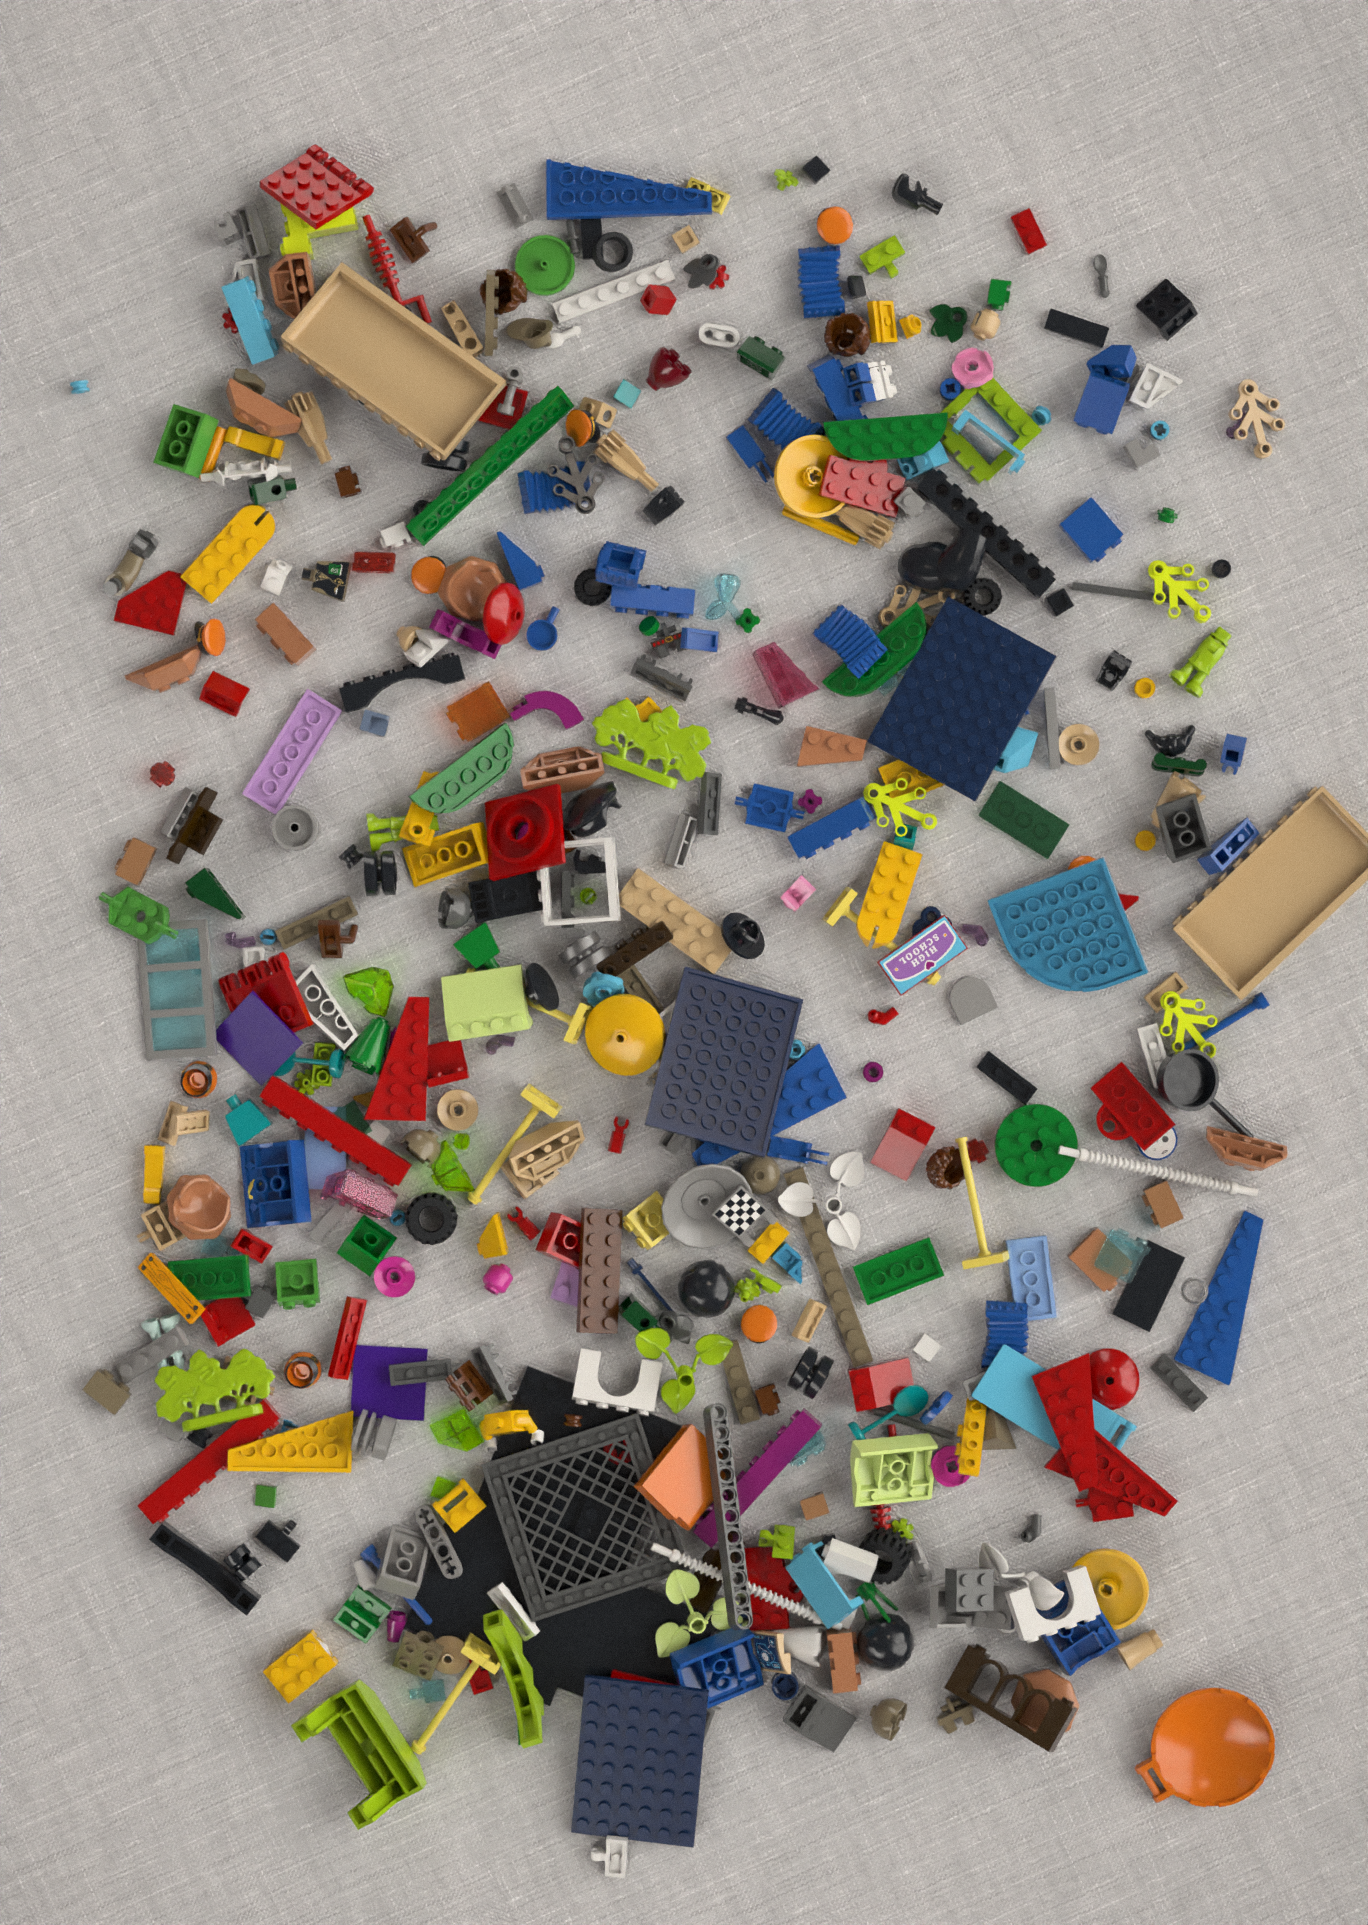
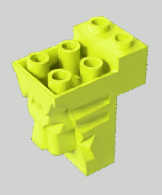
M280 203L282 214H284V217H287L284 226L288 237H282L283 243L280 244L282 256L307 252L310 260H313L314 256L310 239L359 230L354 207L315 230Z

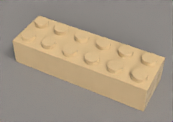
M639 868L619 893V903L622 908L650 928L663 921L674 935L673 939L669 942L713 974H715L731 952V949L722 937L719 926Z

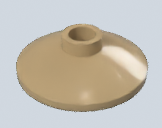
M1071 725L1059 737L1060 755L1070 764H1087L1096 757L1099 751V738L1096 732L1087 725ZM1076 741L1082 743L1080 749L1075 748L1074 743Z
M455 1089L441 1097L437 1106V1114L445 1127L456 1131L469 1128L477 1119L478 1104L469 1092ZM456 1106H460L462 1108V1112L460 1114H457L454 1111V1108Z
M442 1636L434 1641L444 1646L435 1669L444 1674H457L467 1667L470 1658L460 1652L464 1641L455 1636ZM445 1656H450L452 1660H447Z

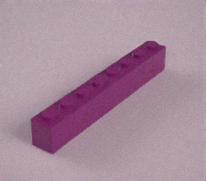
M805 1408L801 1411L797 1409L789 1418L792 1420L787 1427L783 1425L776 1432L778 1437L773 1442L769 1440L762 1448L764 1452L761 1456L755 1455L748 1463L751 1467L746 1472L742 1470L736 1476L740 1516L822 1427V1423ZM724 1491L723 1499L727 1501L728 1494ZM714 1502L707 1509L710 1512L705 1517L701 1516L694 1524L696 1527L693 1530L710 1548L718 1542ZM726 1512L725 1518L728 1522L730 1521V1514Z

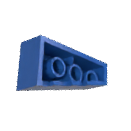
M828 354L807 365L810 372L814 373L816 377L815 382L820 391L824 393L825 402L830 411H833L835 421L868 419L866 414L862 416L859 409L862 405L854 407L851 405L848 388L853 386H847L841 372L843 371V366L839 359L835 360L834 357Z
M637 584L636 590L612 585L610 606L615 609L616 613H627V610H635V614L648 615V612H656V616L659 617L677 614L676 618L689 619V615L693 616L696 591L694 589L676 587L662 588V586L658 585L642 586L641 584Z
M863 796L787 838L797 857L801 858L804 856L805 859H808L817 854L816 849L822 847L825 850L835 845L833 840L839 837L841 840L853 835L851 833L852 830L858 828L861 831L870 826L869 821L877 818L871 803L867 802Z

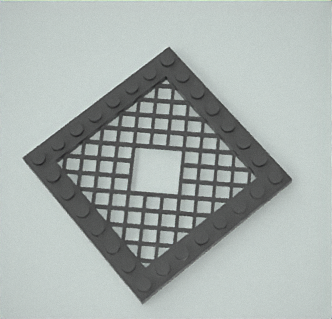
M638 1413L481 1464L533 1622L666 1579L676 1569L690 1571L689 1566L684 1567L683 1563L679 1565L678 1561L674 1563L664 1555L657 1558L659 1555L657 1552L654 1558L643 1553L648 1543L653 1544L650 1538L654 1530L661 1546L671 1550L677 1549L680 1551V1554L684 1553L674 1520H668L645 1497L646 1505L637 1501L640 1495L639 1491L634 1499L624 1494L628 1484L635 1485V1483L630 1481L634 1472H636L639 1480L654 1462ZM625 1440L627 1446L619 1443V1441ZM612 1444L608 1453L598 1449ZM615 1445L626 1450L621 1460L611 1455ZM593 1450L589 1459L579 1455ZM596 1451L606 1456L602 1466L591 1461ZM628 1452L630 1453L633 1466L624 1462ZM573 1457L569 1466L559 1462ZM576 1458L586 1462L582 1473L571 1468ZM609 1458L619 1462L615 1473L604 1468ZM554 1463L550 1472L539 1468ZM556 1464L567 1469L562 1479L552 1474ZM589 1464L600 1469L595 1479L585 1475ZM622 1464L632 1469L628 1479L618 1475ZM534 1469L530 1479L520 1475ZM537 1471L547 1475L543 1486L532 1481ZM569 1471L580 1475L576 1485L565 1481ZM602 1471L613 1476L608 1486L598 1481ZM514 1476L511 1484H509L508 1478ZM517 1477L528 1482L523 1492L513 1487ZM550 1477L560 1482L556 1492L545 1487ZM582 1478L593 1482L589 1492L578 1488ZM615 1478L626 1482L621 1492L611 1488ZM530 1484L541 1489L536 1499L526 1494ZM563 1484L573 1488L569 1499L558 1494ZM596 1484L606 1489L602 1499L591 1494ZM543 1490L554 1495L549 1505L539 1501ZM576 1490L612 1508L595 1545L559 1527ZM512 1491L521 1495L517 1505ZM608 1491L619 1495L615 1505L604 1501ZM523 1497L534 1501L530 1511L519 1507ZM556 1497L567 1502L562 1512L552 1507ZM622 1497L632 1502L628 1512L617 1507ZM537 1503L547 1508L543 1518L532 1513ZM635 1504L645 1508L641 1519L630 1514ZM550 1510L560 1514L556 1525L545 1520ZM615 1510L626 1515L621 1525L611 1521ZM519 1511L527 1514L524 1523H522ZM648 1511L653 1525L644 1521ZM530 1516L541 1521L536 1531L526 1527ZM628 1517L639 1522L634 1532L624 1527ZM543 1523L554 1528L549 1538L539 1533ZM609 1523L619 1528L615 1538L604 1533ZM641 1524L652 1528L647 1538L637 1534ZM525 1530L534 1534L530 1544ZM556 1530L567 1534L562 1544L552 1540ZM622 1530L632 1534L628 1544L617 1540ZM537 1536L547 1541L543 1551L532 1546ZM569 1536L580 1541L575 1551L565 1546ZM602 1536L613 1541L608 1551L598 1547ZM634 1537L645 1541L641 1551L630 1546ZM549 1543L560 1547L556 1557L545 1553ZM582 1543L593 1548L589 1557L578 1553ZM615 1543L625 1547L621 1558L610 1553ZM563 1549L573 1554L569 1564L558 1559ZM628 1549L639 1554L634 1564L624 1560ZM532 1550L541 1554L537 1562H535ZM595 1550L606 1554L602 1564L591 1559ZM543 1556L553 1560L549 1570L539 1566ZM576 1556L586 1560L582 1571L571 1566ZM608 1556L619 1561L614 1571L604 1566ZM641 1556L651 1560L637 1565ZM556 1562L567 1567L562 1577L552 1572ZM589 1562L599 1567L595 1577L585 1573ZM621 1563L630 1566V1568L618 1571ZM538 1569L547 1573L543 1583ZM569 1569L580 1574L575 1584L565 1579ZM602 1569L611 1573L598 1578ZM550 1575L560 1580L556 1590L545 1585ZM582 1575L591 1579L590 1581L578 1584ZM563 1582L572 1586L563 1590H559ZM545 1589L552 1593L546 1595Z

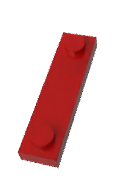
M346 1297L328 1376L331 1378L344 1380L349 1378L366 1308V1299Z

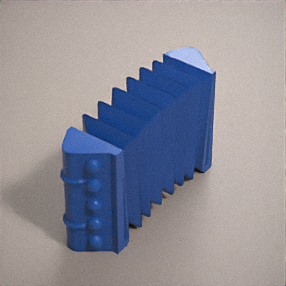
M827 245L817 248L798 249L799 260H801L798 262V266L801 268L797 270V273L800 274L798 281L801 282L798 288L802 290L799 295L804 297L801 300V303H804V318L835 317L841 315V313L845 314V301L840 298L842 292H840L841 287L838 286L840 281L837 280L839 278V274H837L839 268L837 267L840 266V262L837 260L841 256L840 246Z
M772 388L765 395L763 401L747 419L753 426L759 425L758 431L764 430L763 437L768 436L769 442L774 441V447L781 445V451L797 438L807 435L824 436L826 434L824 427L820 423H811V418L806 420V416L801 417V413H796V408L791 409V404L787 405V399L782 400L783 394L775 388Z
M585 461L576 462L579 473L582 471ZM566 465L564 469L560 467V470L571 475L569 467ZM529 470L517 473L524 514L534 513L536 509L540 513L543 509L547 513L550 509L556 512L557 508L563 511L565 505L569 509L571 508L573 502L564 497H555L552 490L556 484H562L566 490L577 494L575 487L556 477L550 478L543 471L540 474L535 471L534 475ZM589 475L583 484L586 493L590 487ZM560 487L555 489L558 494L563 492Z
M606 541V544L599 551L595 569V581L636 590L647 550Z
M842 604L837 606L836 610L832 611L831 615L826 617L825 621L820 623L819 627L812 633L822 644L824 643L827 647L834 650L858 679L888 650L864 620L860 619L856 614L854 615L851 610L848 611Z
M986 1300L985 1314L987 1317L988 1336H986V1347L983 1348L984 1353L981 1354V1368H988L1003 1344L1025 1356L1024 1353L1027 1352L1026 1346L1028 1345L1027 1339L1029 1338V1334L1026 1332L1029 1330L1027 1325L1028 1303Z

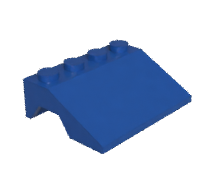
M304 1140L240 1146L247 1228L312 1222ZM254 1179L255 1181L253 1183V1188L250 1192V1195L253 1196V1199H250L248 1195V1186L250 1182L252 1183Z
M1064 1579L1054 1584L1057 1589L1064 1592L1061 1600L1048 1610L1036 1608L1043 1618H1056L1066 1610L1069 1594ZM1101 1609V1614L1096 1615L1095 1620L1089 1622L1082 1620L1077 1622V1626L1065 1629L1063 1627L1057 1629L1058 1633L1054 1635H1041L1064 1675H1073L1079 1667L1121 1643Z
M729 1628L669 1653L678 1686L708 1689L707 1709L763 1686L764 1682L760 1664L753 1653L751 1642L754 1634L749 1629L733 1630Z

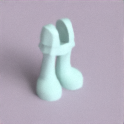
M179 1313L165 1315L160 1318V1321L159 1318L145 1320L141 1322L142 1328L150 1334L152 1341L161 1337L160 1322L164 1332L167 1333L175 1328V1325L179 1322ZM179 1350L170 1357H173L174 1364L178 1368L184 1370L183 1351ZM167 1358L158 1364L159 1368L169 1366Z

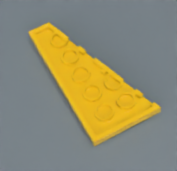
M353 1410L230 1448L227 1452V1471L351 1473Z

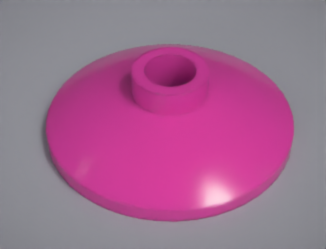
M391 1256L383 1259L375 1269L374 1282L382 1294L388 1297H401L412 1289L415 1282V1272L409 1261L402 1257ZM391 1273H398V1278L392 1279L390 1277Z

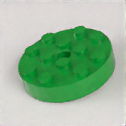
M1043 1104L1023 1105L1011 1111L1000 1123L994 1140L995 1155L1002 1170L1016 1182L1031 1187L1053 1184L1069 1172L1076 1158L1058 1154L1059 1146L1078 1149L1077 1135L1069 1119L1057 1109ZM1036 1139L1040 1140L1042 1143L1041 1148L1038 1151H1033L1030 1147L1031 1142Z

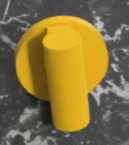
M909 315L899 320L906 339H910L921 332L922 324L918 317Z

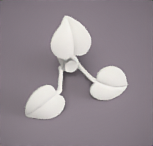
M847 1152L838 1156L830 1166L831 1177L838 1180L835 1195L827 1196L824 1201L812 1199L814 1195L813 1189L806 1183L796 1182L786 1188L778 1197V1202L785 1211L798 1217L811 1214L813 1211L812 1203L824 1206L828 1212L836 1214L837 1217L832 1219L827 1226V1234L830 1240L837 1245L855 1250L861 1235L860 1222L852 1212H845L840 1216L839 1212L842 1209V1202L839 1199L841 1183L847 1187H853L862 1181L864 1177V1164L860 1152Z
M986 1542L982 1544L978 1559L979 1567L994 1569V1579L998 1576L1001 1578H1020L1018 1587L1023 1585L1029 1587L1034 1606L1039 1610H1048L1061 1600L1064 1592L1057 1589L1047 1579L1040 1577L1035 1571H1031L1026 1575L1024 1572L1020 1574H1004L1008 1571V1563L1004 1556L992 1545ZM1014 1624V1629H1013V1630H1004V1629H997V1630H998L999 1632H1001V1633H1011V1632H1013V1631L1016 1630V1627H1015V1624Z

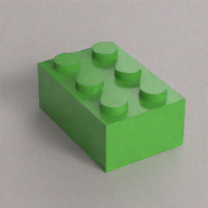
M173 404L153 463L199 478L219 420L205 413Z

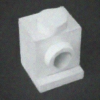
M404 522L382 530V536L379 537L384 549L392 547L394 550L402 547L406 540L409 544L412 543Z

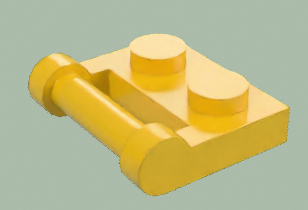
M464 1478L458 1481L459 1484L438 1502L435 1501L431 1504L455 1533L487 1507ZM466 1490L468 1495L446 1513L443 1508L461 1492Z

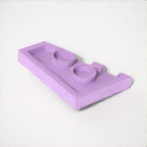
M563 1262L561 1263L550 1298L577 1307L579 1270Z

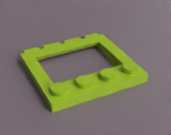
M994 378L979 387L965 389L940 412H948L949 420L954 414L962 410L971 401L970 399L979 392L1020 436L1012 444L1021 451L1042 431ZM949 421L947 422L943 435L946 439L942 442V445L951 455L957 451L960 452L955 459L965 470L971 466L974 467L969 474L978 484L984 479L988 482L1014 458L1006 450H1003L996 457L997 459L989 465L960 433L957 435L952 431L953 425Z

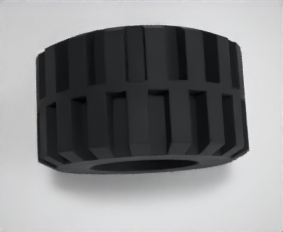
M435 1192L424 1193L415 1198L407 1208L405 1224L409 1230L408 1232L416 1241H420L422 1244H440L453 1234L457 1226V1209L452 1204V1201L443 1194ZM426 1207H436L443 1213V1224L435 1231L426 1230L420 1224V1213Z
M880 1527L879 1530L873 1529L871 1533L869 1532L858 1547L873 1554H876L875 1550H881L891 1557V1562L884 1561L878 1557L877 1565L870 1581L873 1583L878 1581L880 1585H883L884 1582L887 1585L891 1584L892 1581L896 1582L903 1575L911 1561L912 1551H909L911 1548L910 1544H906L907 1539L905 1536L901 1537V1533L898 1531L896 1533L893 1532L892 1528H888V1530H885V1527Z

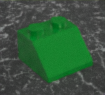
M363 1215L344 1240L337 1254L370 1277L397 1237L366 1215Z

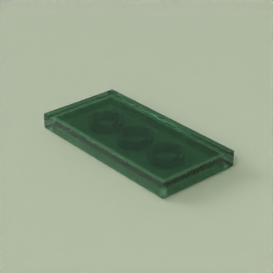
M999 781L978 814L980 818L1047 860L1070 825Z

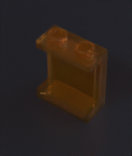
M489 681L452 705L447 706L449 711L446 712L451 723L456 722L460 728L456 731L462 741L466 739L468 743L511 718Z

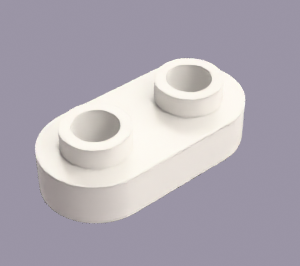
M707 323L699 329V339L706 345L731 349L739 343V333L733 327ZM707 331H711L713 333V336L711 338H707L705 336V333ZM727 335L733 336V340L731 342H727L725 340V337Z

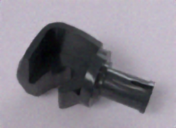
M902 173L894 183L892 188L894 201L909 209L917 211L918 208L923 207L938 215L943 206V203L927 196L928 189L924 187L922 190L920 181L916 182L914 191L910 190L909 176L905 173Z

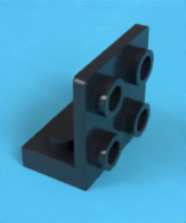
M1164 279L1136 304L1137 309L1157 326L1161 336L1166 341L1198 314L1191 300L1168 279Z

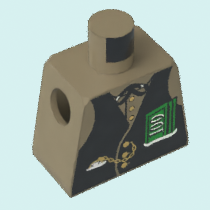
M317 561L315 570L303 568L301 579L313 582L311 590L345 602L352 564L351 562Z

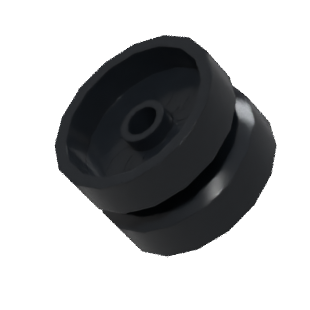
M461 440L446 460L440 459L438 461L430 455V452H425L422 454L421 464L442 470L465 472L467 460L463 457L455 456V454L465 455L469 453L470 442Z
M394 850L381 853V864H379L378 855L375 851L364 852V880L367 897L378 896L380 883H382V890L385 896L396 895L398 877Z
M808 1346L794 1369L787 1386L797 1391L806 1381L803 1395L813 1400L828 1378L834 1360L824 1355L815 1364L818 1351Z

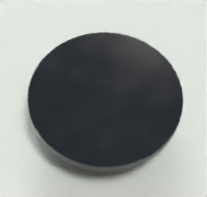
M736 912L728 914L722 920V937L735 954L745 959H755L762 954L765 941L761 928L756 921Z
M531 963L526 968L527 986L525 994L533 1004H540L548 1011L557 1009L559 996L552 978L541 965Z

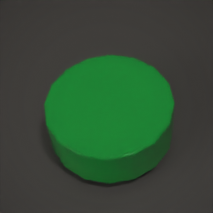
M648 616L640 622L639 631L644 636H651L657 632L660 623L654 616Z

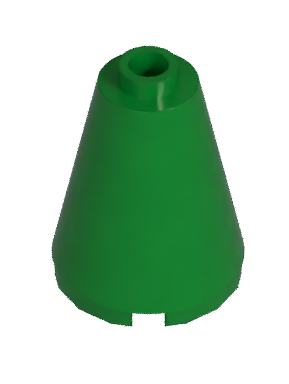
M381 1017L371 1019L346 1051L342 1060L345 1063L348 1060L353 1063L351 1067L372 1076L375 1072L376 1076L379 1077L391 1028L388 1025V1021Z

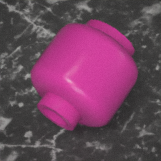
M502 1263L499 1266L491 1265L483 1277L484 1288L495 1295L505 1293L513 1281V1276L510 1273L511 1269Z

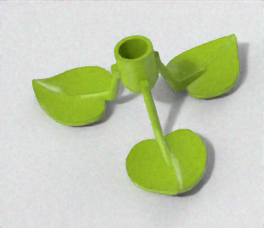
M650 1328L639 1332L635 1336L636 1346L643 1356L649 1359H658L663 1352L673 1366L677 1379H669L663 1384L661 1396L674 1414L683 1410L695 1394L693 1373L696 1372L695 1368L698 1359L701 1357L702 1362L707 1365H717L727 1357L730 1349L733 1347V1342L722 1335H704L695 1343L698 1354L695 1356L692 1367L690 1368L687 1365L677 1367L671 1355L665 1349L670 1345V1337L665 1330Z

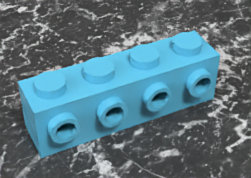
M246 276L222 286L221 288L252 365L279 354L278 341L272 337L270 332L272 327L270 321L265 319L263 314L264 306L262 301L257 299L255 294L256 286L253 280Z

